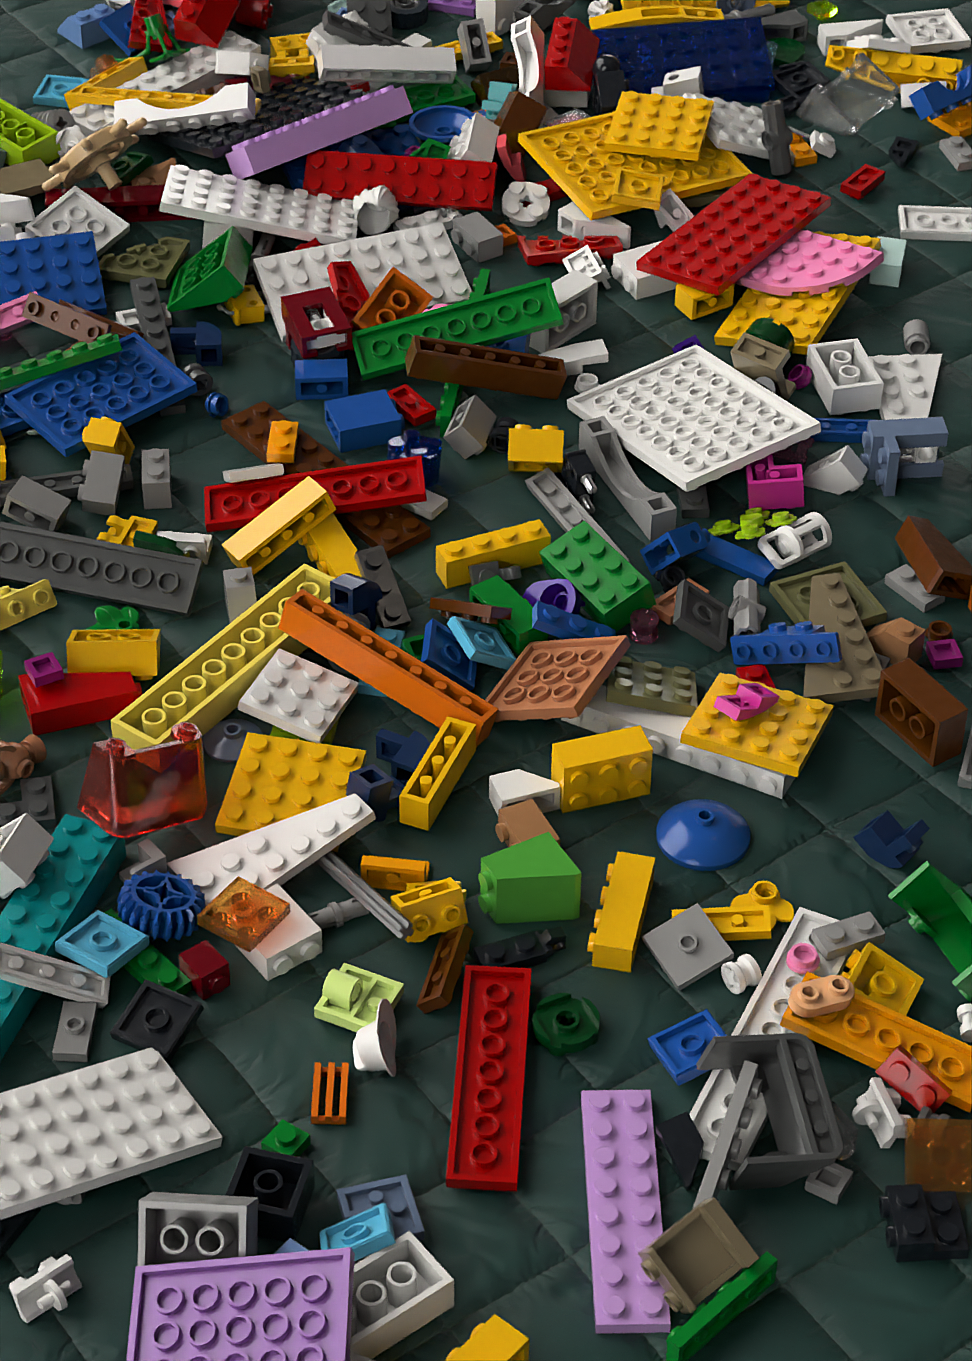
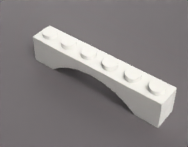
M530 15L511 24V41L519 69L518 91L543 105L544 33Z
M249 83L226 85L207 100L181 109L157 108L137 98L119 100L114 102V124L119 119L124 118L128 126L138 118L144 117L147 120L146 126L134 134L154 135L158 132H176L186 128L199 129L202 126L209 125L221 126L224 123L231 122L243 123L247 120L255 119V93Z

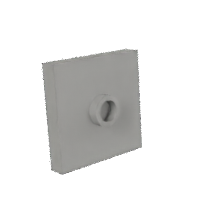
M698 903L642 936L643 942L678 991L734 958L733 951Z

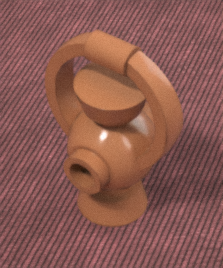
M30 734L20 744L0 740V795L12 785L15 779L29 777L34 770V764L45 761L47 750L45 744L38 736Z

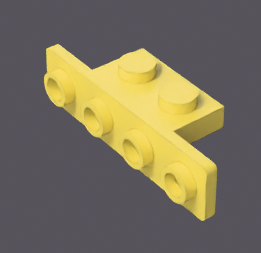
M43 579L22 589L10 588L9 585L0 587V631L57 605L48 579Z

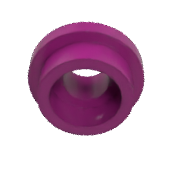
M798 364L790 370L787 378L796 384V389L804 388L811 382L812 370L808 366Z

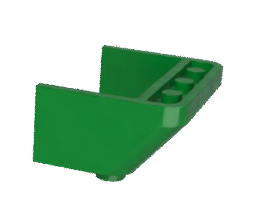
M926 861L888 896L893 902L908 912L911 916L908 922L917 933L921 935L925 932L933 938L960 974L952 983L972 1003V896Z

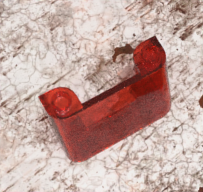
M181 722L171 728L170 735L175 741L133 750L126 745L124 740L115 737L94 742L77 808L107 833L120 838H128L203 818L206 813L208 800L202 733L195 724Z

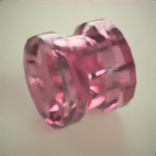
M646 608L633 611L630 615L631 627L629 637L631 640L641 645L655 642L658 638V614Z

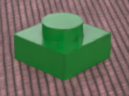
M282 1119L263 1139L261 1147L262 1150L299 1157L311 1144V1135Z

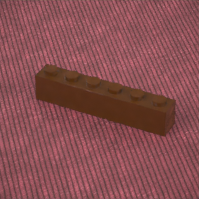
M413 335L405 357L407 376L555 400L558 399L567 378L563 359Z

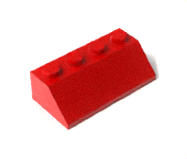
M183 0L173 19L175 39L218 49L241 0Z
M564 16L554 19L544 65L545 90L591 92L593 81L592 66L597 59L600 39L577 18Z

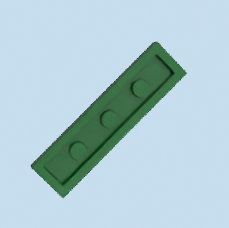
M112 908L104 912L122 922V918L118 917V914ZM150 942L148 947L123 965L141 984L146 979L181 995L192 990V981Z
M766 1251L752 1265L743 1268L741 1274L733 1282H725L717 1292L716 1297L708 1304L702 1303L698 1306L692 1318L686 1324L676 1326L666 1340V1361H688L775 1282L778 1259Z

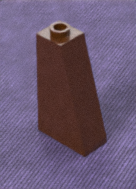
M908 515L895 536V540L925 590L933 595L969 600L972 585V565L928 519Z

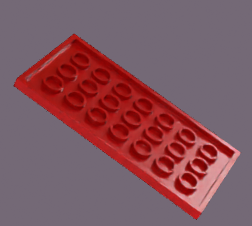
M749 174L636 261L637 270L719 296L830 207L831 197L816 191L802 189L799 186L784 184L778 180L760 177L758 174Z

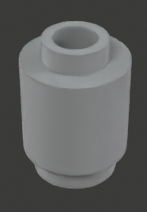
M918 319L907 322L903 328L905 349L911 355L925 354L930 347L928 325Z

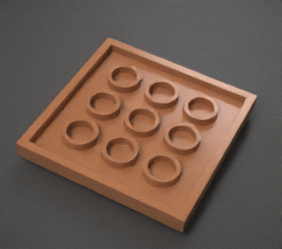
M627 635L529 642L485 699V701L498 708L494 722L504 720L525 721L527 719L549 720L551 718L573 719L579 717L631 646Z

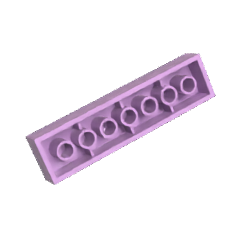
M390 85L231 146L233 151L225 154L233 176L237 177V179H244L409 115L413 111L404 87L401 86L395 89L394 85Z

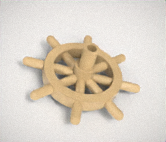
M140 117L128 126L127 121L121 118L115 124L104 127L82 139L60 159L59 163L49 167L50 174L55 176L44 182L42 189L48 192L62 182L63 187L69 189L75 183L96 173H99L110 191L119 187L123 182L111 167V163L122 155L129 146L138 143L139 138L134 133L146 126V118Z

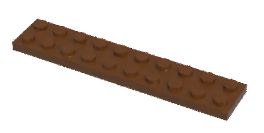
M262 401L222 420L221 424L222 430L265 464H275V462H267L266 454L272 421L290 420L267 402ZM300 428L294 463H278L283 464V475L349 466ZM401 505L334 514L340 523L369 546L383 545L388 559L431 537V528Z

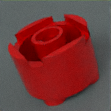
M241 0L236 10V22L241 25L267 29L269 18H272L274 5H270L271 0Z

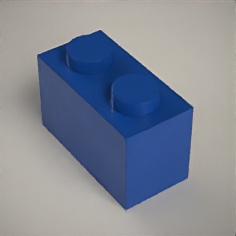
M347 359L295 360L296 400L347 397Z

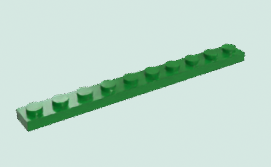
M480 269L478 278L473 280V292H470L469 299L489 294L491 269ZM445 383V395H441L440 410H437L436 426H440V437H444L454 412L460 404L465 385Z

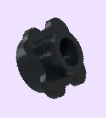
M672 564L663 571L658 570L655 573V579L660 581L663 591L666 593L685 579V573L680 567Z

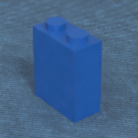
M385 389L324 401L325 423L340 453L402 441L401 430L405 429L404 418L402 414H398L395 400L390 399Z

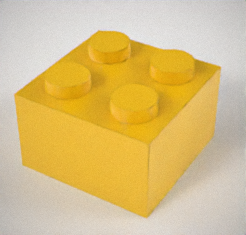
M519 424L515 425V428H509V471L541 472L549 468L553 473H562L564 430H559L558 426L553 425L542 426V429H531L530 425Z

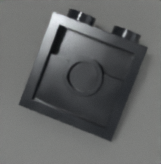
M922 1184L886 1186L885 1195L879 1197V1212L881 1218L887 1219L888 1226L885 1228L886 1244L888 1248H893L896 1262L968 1259L969 1245L955 1191L923 1192Z

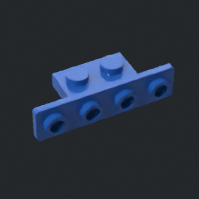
M811 621L799 622L795 626H786L785 622L773 623L768 625L769 629L760 634L734 635L730 638L735 665L828 663L842 660L838 632H825L824 625H813Z

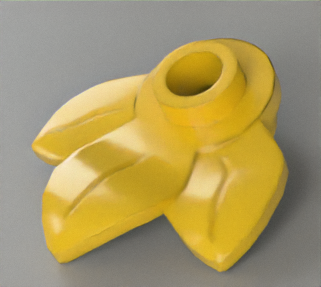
M762 880L756 882L747 894L736 896L730 904V907L770 905L771 931L775 928L777 921L792 922L794 917L793 906L790 902L780 898L776 885L770 881Z

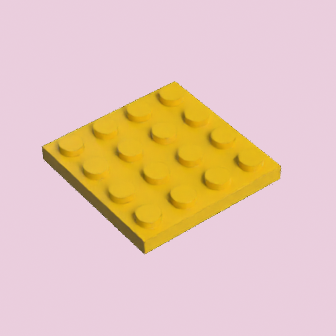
M622 91L604 142V151L698 161L714 111V101L704 98L691 99L682 96H663L657 93L644 94L635 91Z
M719 673L683 729L680 743L798 778L832 716L834 705L824 703L819 699L803 698V696L796 695L792 691H782L766 686L761 682L741 679L733 674ZM758 683L780 696L778 702L766 711L739 721H735L713 707L717 696L735 695L739 684Z
M247 732L215 823L216 833L241 836L346 797L349 773L365 766L367 759L366 750ZM340 844L331 851L338 852Z

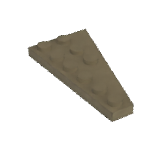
M840 573L812 576L808 621L813 622V625H824L825 632H838L842 660L828 663H805L803 698L819 699L824 703L878 697L881 670L883 669Z

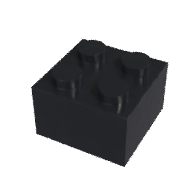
M244 1146L225 1196L258 1197V1236L283 1242L290 1238L295 1241L315 1188L314 1161Z

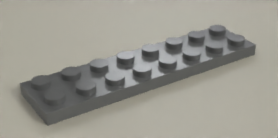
M0 521V580L29 586L43 579H48L54 591L190 617L205 564L203 560Z

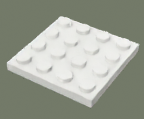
M684 92L682 96L684 98H704L714 101V111L706 135L716 148L769 159L768 151L764 148L761 140L762 132L765 131L762 109L756 106L746 107L735 101L732 103L725 102L718 97H713V99L707 98L700 93L690 94ZM789 145L791 163L793 165L795 155L791 151V146Z

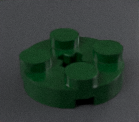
M558 993L544 998L537 1005V1011L533 1014V1033L537 1041L548 1048L550 1054L560 1057L567 1053L579 1052L596 1044L598 1041L600 1014L590 1000L582 997L581 1001L571 998L570 993ZM561 1020H565L567 1023L574 1022L570 1026L560 1025Z

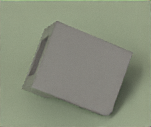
M147 838L138 843L139 862L120 871L119 876L125 882V880L131 879L134 874L141 876L143 871L154 873L155 870H158L160 873H167L166 856Z

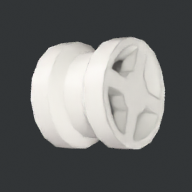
M743 954L738 957L736 962L730 961L721 966L723 981L734 994L744 992L748 985L751 987L758 985L762 978L759 965L749 954Z

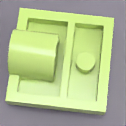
M344 963L340 970L332 969L328 973L323 985L322 997L314 1007V1017L357 1032L359 1029L376 1021L378 1004L381 999L386 998L392 1008H395L404 993V983Z

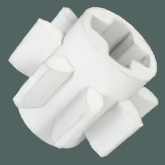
M609 0L592 1L588 7V14L590 15L588 19L614 12L612 9L614 5Z

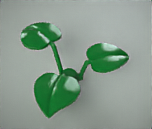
M161 13L144 18L147 31H144L146 35V49L138 55L131 57H146L152 54L150 36H152L153 40L159 38L164 52L161 56L150 59V63L162 62L170 57L180 56L192 48L180 47L169 31L167 24L164 25ZM165 33L177 48L176 51L167 50L163 37L166 36ZM112 57L114 64H118L121 61L127 59Z

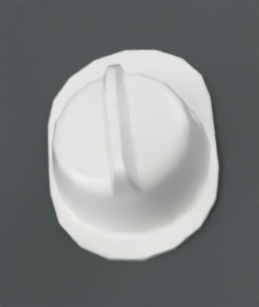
M384 998L378 1004L376 1021L357 1031L353 1042L355 1067L359 1071L387 1070L390 1076L393 1077L396 1076V1022L393 1008L390 1002Z

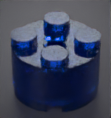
M406 430L402 436H397L388 441L387 460L422 455L425 487H431L439 481L442 456V441L440 439L421 436L415 430Z

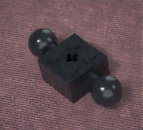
M605 54L599 56L592 66V73L595 78L592 100L594 116L615 112L622 91H629V81L624 78L619 60L612 55Z

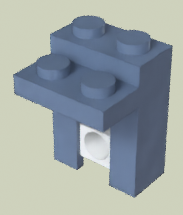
M943 417L868 421L867 432L862 434L864 453H861L859 457L868 468L866 472L867 480H876V485L881 486L884 496H895L897 479L942 476L944 462L943 460H938L939 447L947 446L949 434Z

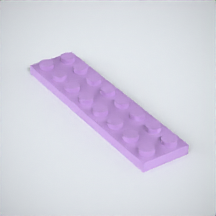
M583 1090L581 1091L595 1333H670V1310L663 1297L665 1290L657 1280L653 1282L644 1273L640 1265L643 1260L638 1255L640 1251L663 1234L651 1091Z

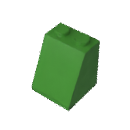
M548 831L481 858V873L478 874L481 890L478 902L481 910L485 914L488 913L496 924L574 920L580 916L582 872Z

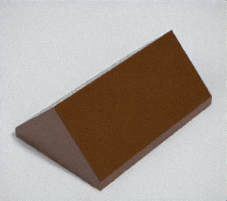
M519 91L508 93L494 124L500 127L498 135H507L511 153L521 152L522 158H524L527 151L518 142L519 133L538 129L548 108ZM496 142L492 162H497V164L504 166L499 157Z

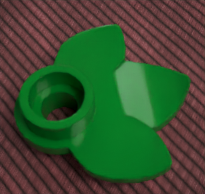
M110 605L99 606L94 612L97 623L85 630L140 629L138 625L140 616L138 611L130 606L124 607L121 610Z

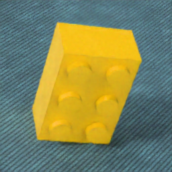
M640 725L552 744L551 780L558 782L561 787L560 809L562 813L650 794L653 749Z

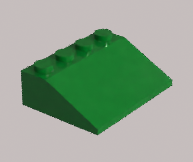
M234 226L230 227L178 268L167 305L169 312L225 302L230 297H238L244 291L253 247Z

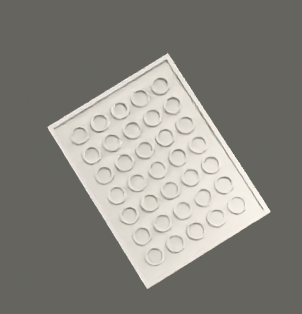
M693 345L567 399V408L584 421L604 416L615 429L620 445L686 492L695 490L703 484L717 480L732 471L742 469L752 462L762 460L772 453L784 450L792 444L806 440L810 436L821 432L819 421L698 345Z

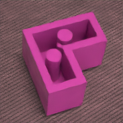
M770 454L762 460H757L745 466L749 509L759 507L762 508V511L768 509L804 507L802 464L774 466L773 454Z

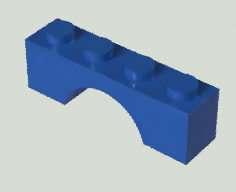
M972 65L956 74L957 87L955 91L944 87L937 80L909 95L920 120L928 117L933 120L943 115V110H946L948 113L958 108V103L961 102L962 105H965L972 101Z

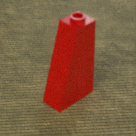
M131 672L64 673V679L39 687H35L28 674L18 675L21 698L32 733L36 736L113 719L143 694L140 683H134Z

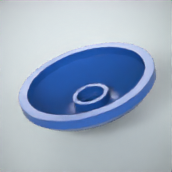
M431 106L415 112L410 117L409 129L413 135L422 141L431 138L449 145L455 135L459 136L461 134V127L467 118L471 120L474 113L458 106Z
M694 799L676 804L660 817L657 824L656 840L664 855L674 863L692 870L714 871L727 868L742 859L750 845V828L744 817L730 806L714 800Z

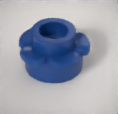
M212 392L205 401V408L211 417L214 418L216 415L224 416L229 408L228 398L219 392Z

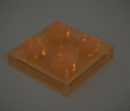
M238 876L197 915V922L201 927L251 952L291 912L290 903Z
M905 1118V1185L922 1184L923 1191L972 1192V1120Z

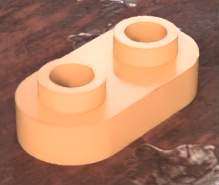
M830 975L801 982L792 988L788 1004L795 1014L805 1018L843 1010L851 1004L855 992L854 986L847 978L840 975Z

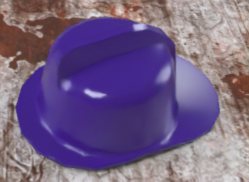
M567 579L535 582L526 589L522 598L529 601L532 607L537 601H540L574 615H578L581 607L586 606V603L581 600L579 592Z

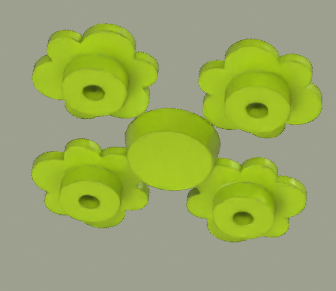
M756 507L747 509L745 514L740 515V525L731 523V520H721L716 522L713 528L708 529V532L713 536L730 534L740 529L741 526V531L736 532L735 539H753L766 534L764 527L759 528L764 522L767 526L777 527L790 525L798 519L797 516L789 514L787 511L772 514V519L764 521V519L769 518L770 511H762V508Z

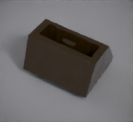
M518 64L479 74L470 83L473 92L476 94L477 104L480 107L482 106V100H488L490 81L517 84L516 91L519 90Z

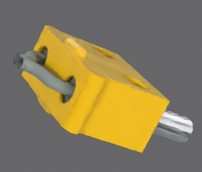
M254 284L245 285L244 291L238 297H230L227 301L217 305L218 311H224L230 315L236 326L264 322V314L271 313L268 304L264 305L262 301L266 300L263 291L257 292Z

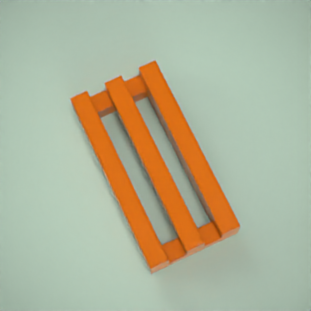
M321 1062L314 1063L311 1124L346 1125L349 1063H342V1067H335V1062H328V1067H322ZM321 1077H327L325 1116L319 1115ZM335 1077H341L339 1116H332Z

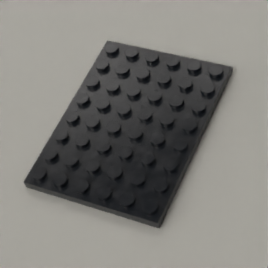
M295 76L291 78L292 82L290 83L278 82L272 84V89L269 92L262 94L254 90L255 98L261 99V108L253 120H247L243 123H224L221 126H202L199 129L186 128L176 132H158L154 135L148 134V138L215 159L232 152L231 146L369 93L363 92L362 89H351L350 86L341 87L339 84H328L327 81H316L315 78L307 79L304 76Z

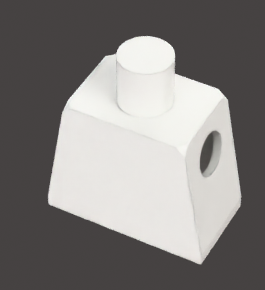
M701 66L665 74L663 87H652L651 94L657 93L663 96L674 97L683 96L684 92L704 95Z

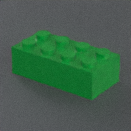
M586 521L581 522L539 551L546 573L552 579L569 580L579 592L581 600L586 603V606L582 608L597 623L615 629V633L657 604L650 582Z

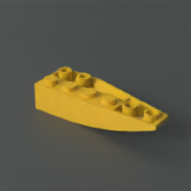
M691 6L639 7L615 11L589 19L591 31L596 35H616L622 38L629 36L640 39L655 38L663 41L680 40L682 42L687 38L723 29L725 23L721 9Z
M829 45L825 67L901 94L900 84L926 83L937 80L946 81V88L955 91L957 87L956 74L963 70V60Z

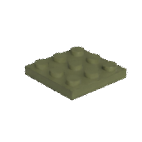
M845 561L770 582L769 592L795 624L808 621L812 576L840 573L863 627L884 622L887 618V611Z
M623 656L606 679V702L692 717L698 707L695 672L680 666L674 668L662 667L661 664L654 661H646L645 663L635 662L631 658Z

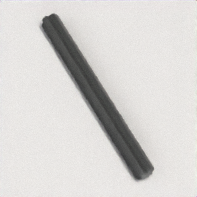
M329 851L315 861L398 938L405 940L407 936L413 935V924L333 851Z

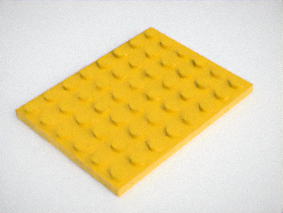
M615 112L522 132L518 136V142L590 220L641 209V207L611 202L617 168L665 176L662 194L671 188L679 199L734 186L747 175L753 174L731 151L716 148L707 135L698 161L604 151V142Z

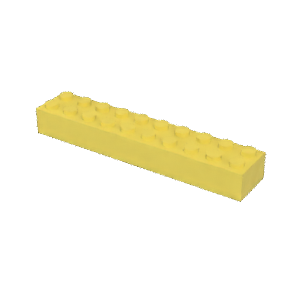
M305 563L111 719L113 747L158 772L162 771L238 707L239 700L279 648L296 656L308 648V646L278 629L285 602L298 591L304 589L331 606L330 581L335 578Z

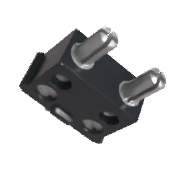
M585 449L565 453L564 467L562 468V484L589 514H592L595 511L592 504L593 497L597 491L595 486L596 469L586 454Z

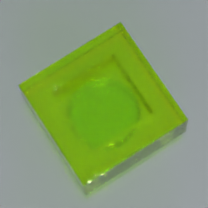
M817 0L807 4V12L820 21L837 15L838 7L828 0Z

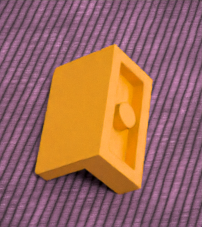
M363 855L361 860V878L372 888L406 891V883L426 882L430 870V863L428 861Z

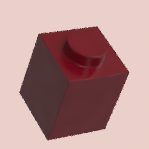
M207 940L179 954L180 970L192 981L193 991L202 1000L220 993L230 986L229 963Z

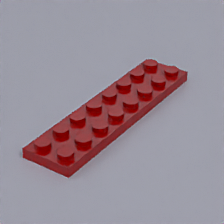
M316 150L307 154L303 189L313 196L323 193L330 195L335 200H342L343 198L354 200V197L356 195L359 196L366 188L371 190L377 186L385 185L389 188L392 195L395 196L398 202L397 205L492 212L498 165L497 162Z
M422 455L204 487L205 526L207 533L243 528L308 476L327 491L337 509L333 514L427 501Z
M465 965L446 1188L517 1192L532 968Z

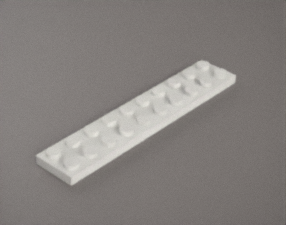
M799 907L731 1036L796 1033L780 1026V1022L789 1005L788 999L792 988L802 982L805 974L796 973L787 966V953L798 943L810 944L816 949L820 957L819 967L812 973L821 978L830 975H841L851 953L826 961L811 939L812 929L840 920ZM714 1069L711 1072L689 1114L704 1141L702 1159L710 1161L736 1086L730 1069ZM760 1092L757 1100L751 1099L749 1108L752 1109L751 1120L747 1130L741 1128L738 1138L742 1139V1144L737 1160L731 1159L728 1168L737 1171L746 1157H749L769 1118L762 1092Z

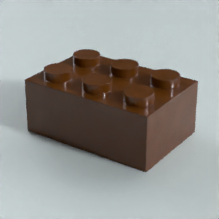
M910 658L881 670L875 715L932 767L961 754L968 708Z

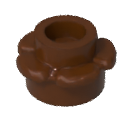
M933 621L929 624L928 629H926L925 637L928 638V641L952 639V627L945 621Z

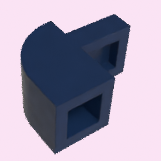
M197 321V327L171 328L170 337L173 355L196 354V362L202 366H223L222 333L217 326Z
M351 573L342 574L330 581L331 607L350 615L362 613L370 620V630L376 629L375 603L383 599L380 586L376 582Z
M381 728L376 735V758L390 762L391 775L406 785L429 748L430 743L424 735L415 730L408 738Z
M371 764L349 773L346 796L357 794L374 811L376 817L374 821L380 822L385 820L387 810L399 806V795L405 785L392 775L388 776L377 766Z
M887 810L870 820L853 838L873 860L888 868H900L920 849L919 847L924 842L921 837L930 828L921 819L903 829Z

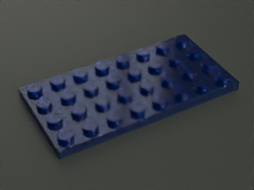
M761 16L590 30L600 39L597 58L601 55L609 54L619 60L624 78L629 81V91L651 94L652 87H663L665 74L701 66L704 96L772 91L775 89V81ZM593 76V81H592V83H593V88H594L595 78H594V76Z

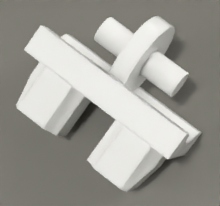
M872 1077L869 1081V1089L856 1099L858 1105L853 1109L852 1116L857 1124L868 1125L872 1129L880 1148H890L896 1138H907L914 1128V1122L910 1115L898 1113L897 1109L901 1105L900 1094L893 1088H886L881 1077Z
M65 1254L58 1260L49 1257L40 1263L38 1273L29 1279L19 1277L9 1284L13 1299L23 1321L29 1323L51 1307H55L58 1311L63 1310L68 1306L66 1297L82 1287L70 1256Z

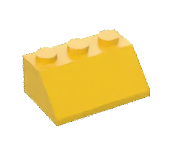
M161 629L72 630L66 642L67 672H131L132 676H135V680H151L153 676L158 675L160 669Z

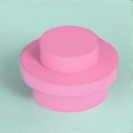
M798 943L787 953V966L796 973L806 974L807 971L812 973L819 967L820 957L816 949L810 944Z

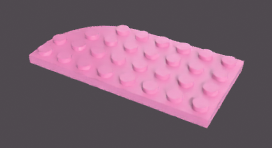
M800 230L734 284L782 296H792L793 292L809 291V295L829 292V287L841 283L847 286L858 281L882 263L884 256L883 252L870 247L841 241L830 236L812 233L808 230Z

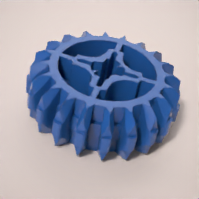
M155 870L154 873L143 871L141 876L134 874L131 879L125 880L124 886L121 887L117 900L118 917L122 918L123 923L153 937L154 940L156 938H163L167 942L169 938L180 940L182 935L191 936L192 931L199 929L202 918L205 916V894L200 892V886L193 885L192 879H183L181 874L172 875L169 871L167 873H160L158 870Z

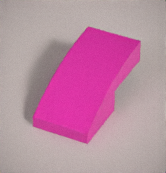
M758 683L739 684L735 695L717 696L713 707L735 721H739L766 711L778 702L780 696Z

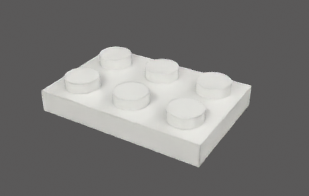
M862 35V37L855 36L854 40H848L846 47L908 54L910 53L911 44L904 43V39L901 38L886 39L881 35Z

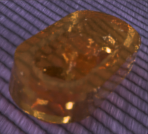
M101 55L96 59L95 67L90 70L89 80L113 67L118 62L112 55Z

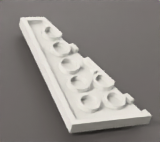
M942 354L868 356L883 381L880 409H878L881 419L928 418Z
M352 794L168 862L167 867L172 875L181 874L183 879H192L193 885L200 886V892L205 894L204 899L207 912L223 927V911L277 883L281 886L374 821L376 817L374 811L357 794Z

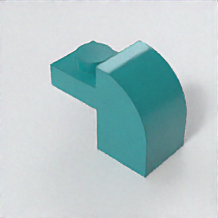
M490 81L488 100H482L481 109L486 110L485 118L496 120L508 93L516 91L517 84Z

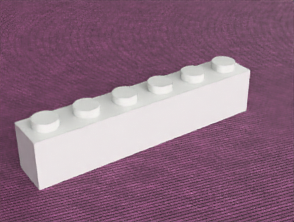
M329 43L320 45L317 55L319 81L452 84L457 72L454 48L443 46H361L356 44L334 45Z

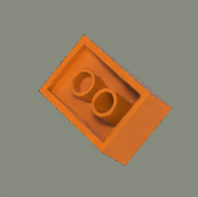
M392 267L351 323L362 330L419 314L425 310L433 296L395 267Z

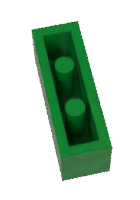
M496 575L469 587V602L512 608L511 620L499 619L498 624H484L497 628L507 645L515 653L520 655L529 642L548 641V633L532 628L533 607L529 601L522 598L501 577Z

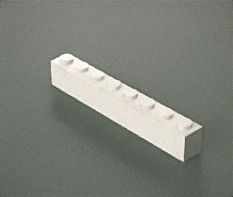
M601 685L596 695L590 700L579 717L573 719L561 718L565 722L599 734L640 725L654 754L780 799L784 797L795 777L680 743L681 733L691 717L606 702V686Z

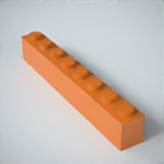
M304 589L298 591L285 602L278 629L410 709L413 713L431 722L439 729L448 716L476 724V747L490 735L498 712L497 707Z

